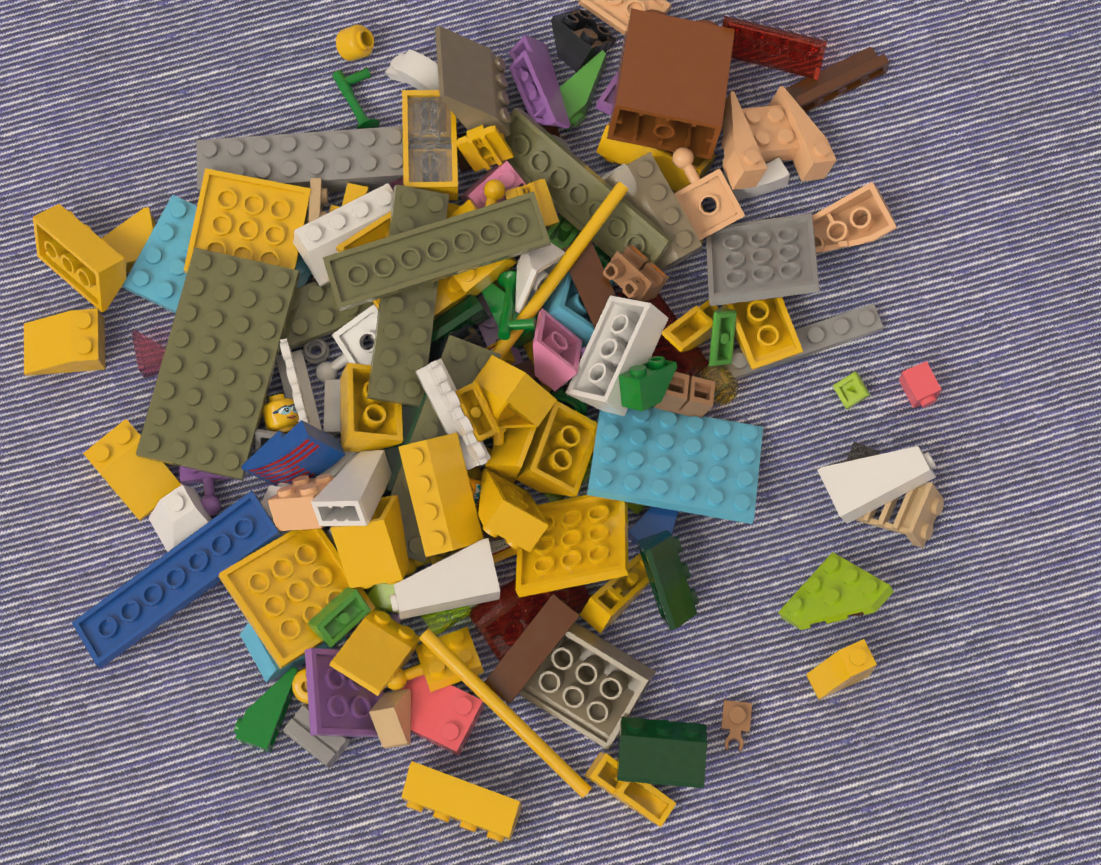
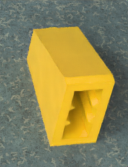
M149 207L143 208L102 237L110 247L125 257L127 262L126 273L130 272L155 227L154 216Z
M862 639L838 650L808 672L806 676L818 700L868 678L877 666V663L865 640Z

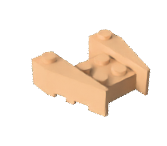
M784 86L779 87L768 106L742 109L734 91H731L726 98L721 143L725 156L723 159V169L732 190L756 187L768 169L766 163L780 158L781 161L792 160L801 181L824 179L837 161L827 138Z

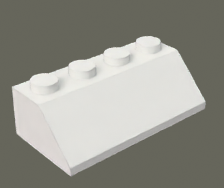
M388 183L294 230L293 244L320 287L330 282L323 257L338 253L336 250L337 245L391 211L394 192Z
M610 295L579 362L578 373L573 376L566 394L604 412L625 416L628 408L622 407L619 375L629 371V368L648 362L668 321V317L651 303Z

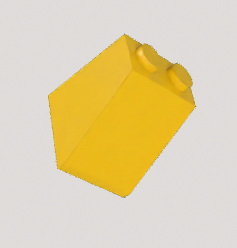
M398 495L381 497L367 526H331L330 529L350 588L360 587L366 589L381 583L392 585L404 579L409 569V561Z

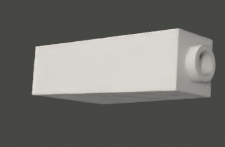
M919 446L821 467L818 469V472L839 516L848 524L936 478L932 468L936 467V464L929 452L924 454Z
M384 450L360 451L311 501L319 526H367L370 523L392 475Z
M482 539L394 584L395 594L390 595L393 612L398 611L400 619L499 600L500 588L489 539Z

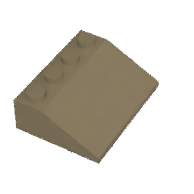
M436 27L439 94L442 101L467 130L483 125V128L495 125L499 132L504 134V137L510 135L509 123L511 122V116L508 112L510 102L506 94L508 83L504 74L506 65L500 56L496 57L492 50L444 27Z
M651 152L627 164L604 180L613 188L617 182L624 184L629 189L624 198L673 239V242L656 265L663 272L702 251V244Z
M575 622L520 691L519 695L609 750L619 735L621 717H630L656 671Z

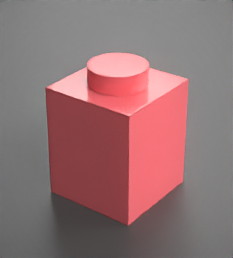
M927 361L903 371L899 378V382L913 408L920 405L922 408L934 404L942 390Z

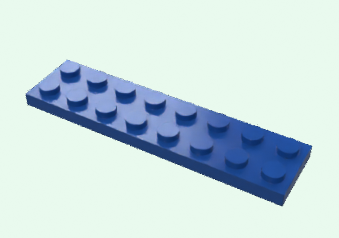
M250 491L74 620L72 625L96 666L102 668L221 580L218 577L220 572L278 539L282 534L275 527L274 521L257 495Z

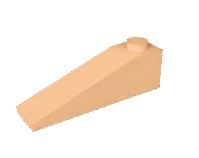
M873 182L812 215L816 253L874 242L897 229L889 207Z

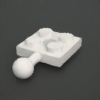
M375 304L332 334L344 354L332 363L322 362L318 365L316 376L321 382L325 383V380H335L337 371L347 365V363L371 365L373 347L367 350L363 345V340L368 334L375 338L378 308Z

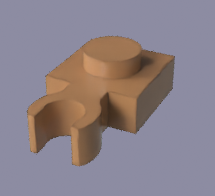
M724 700L721 730L729 731V736L724 743L726 751H728L731 740H736L739 743L738 752L742 751L744 742L741 732H750L752 703Z

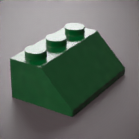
M666 530L636 542L660 617L669 630L672 631L698 614L695 605L699 604L695 589H690L687 582L691 575L686 562L681 563L678 554L682 552L678 536L673 537Z
M621 717L618 738L617 781L704 788L707 724Z

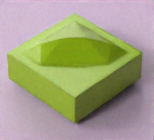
M853 372L833 385L845 409H850L871 396L858 372Z

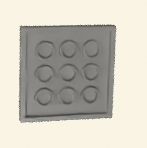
M812 213L729 224L706 237L710 306L820 292Z

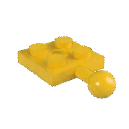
M467 627L438 637L476 675L484 673ZM421 643L416 647L420 664L405 670L400 669L387 687L391 690H400L406 685L407 680L425 675L430 692L462 680L424 643Z

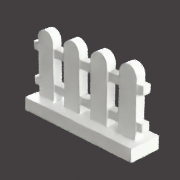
M287 338L280 340L282 355H278L277 364L285 397L293 398L299 415V422L303 420L322 430L302 350L292 352Z
M442 359L435 360L415 371L446 434L458 432L467 471L475 466L487 463V460L491 459L483 441L479 442L476 440L472 432L473 427L467 416H464L460 407V401L455 393L457 389Z

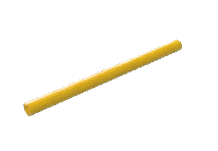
M617 182L515 320L535 317L629 189L624 184ZM512 330L510 338L508 340H500L492 351L501 354L500 359L503 360L524 330Z
M429 628L419 637L452 672L581 798L589 793L592 787Z

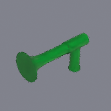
M365 67L363 70L345 77L342 70L334 72L332 77L357 119L358 126L356 129L378 128L380 125L379 120L367 117L351 88V85L371 78L368 68Z
M506 271L498 277V283L505 289L503 310L498 330V337L501 340H508L512 330L536 329L535 317L513 320L516 271Z

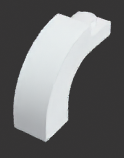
M409 49L406 54L400 53L391 61L390 66L385 71L390 79L410 84L418 90H439L437 63L416 51Z

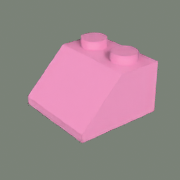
M542 308L538 313L533 340L535 376L538 377L541 383L548 385L556 391L578 373L582 340Z

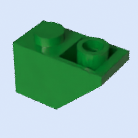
M655 356L649 358L648 362L629 368V371L620 374L619 384L622 407L645 411L661 403L677 369V362L665 360L662 356Z

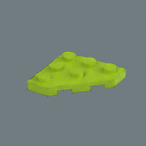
M832 552L780 609L778 614L783 620L794 627L804 630L811 628V624L822 621L829 624L849 619V615L863 612L864 615L875 613L894 591L889 584Z

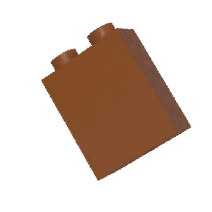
M631 8L622 44L607 139L674 152L680 147H686L692 151L695 157L711 160L723 124L735 29L718 26L709 20L692 21L667 16L660 10L650 9L643 11Z

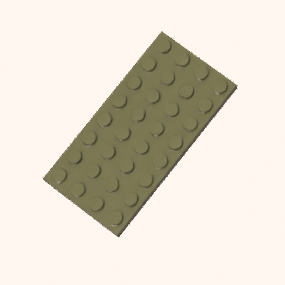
M194 247L136 451L138 457L244 481L246 471L242 470L241 466L251 456L255 441V431L259 427L280 350V340L283 339L300 277L299 270Z

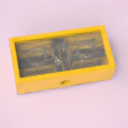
M402 90L404 186L449 194V200H458L456 116L440 98L439 90Z

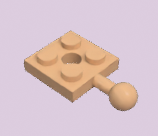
M680 147L674 151L672 156L673 163L678 168L684 170L691 183L675 192L674 195L699 240L745 216L720 169L700 179L692 165L694 160L692 151L686 147ZM704 198H712L715 201L716 208L712 213H706L702 210L701 202Z

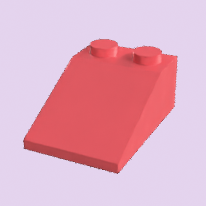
M425 675L407 680L406 685L400 690H411V733L459 756L485 707L484 702L452 685L430 692Z

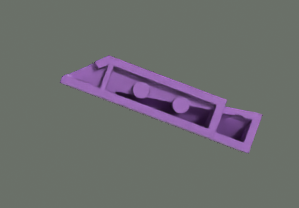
M524 35L509 51L510 56L514 60L509 69L527 112L541 126H559L567 129L571 125L548 47L545 43Z

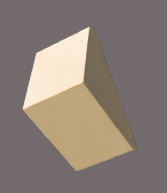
M405 689L384 693L369 711L382 747L388 749L410 745L411 690Z

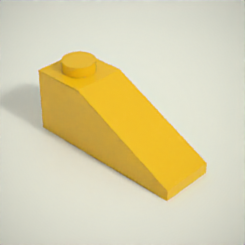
M640 553L628 563L629 576L610 579L590 597L580 614L600 634L650 584Z

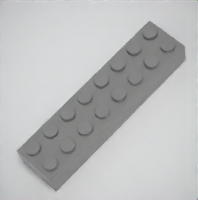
M403 126L196 140L197 190L199 194L205 168L310 188L311 178H321L323 188H327L328 193L345 192L347 183L366 186L369 190L377 189L387 183L391 188H394L397 184L404 186Z

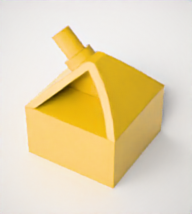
M493 355L473 381L478 382L501 429V432L493 435L494 445L504 444V432L507 431V428L538 427L556 402V399L527 373Z

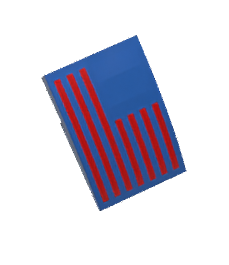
M301 420L287 434L278 431L241 467L242 470L274 486H278V483L292 484V480L299 476L308 475L309 478H314L336 464L346 454L337 438Z

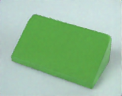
M722 307L714 312L709 366L732 364L736 310Z
M347 587L307 624L329 647H333L371 609L357 589Z

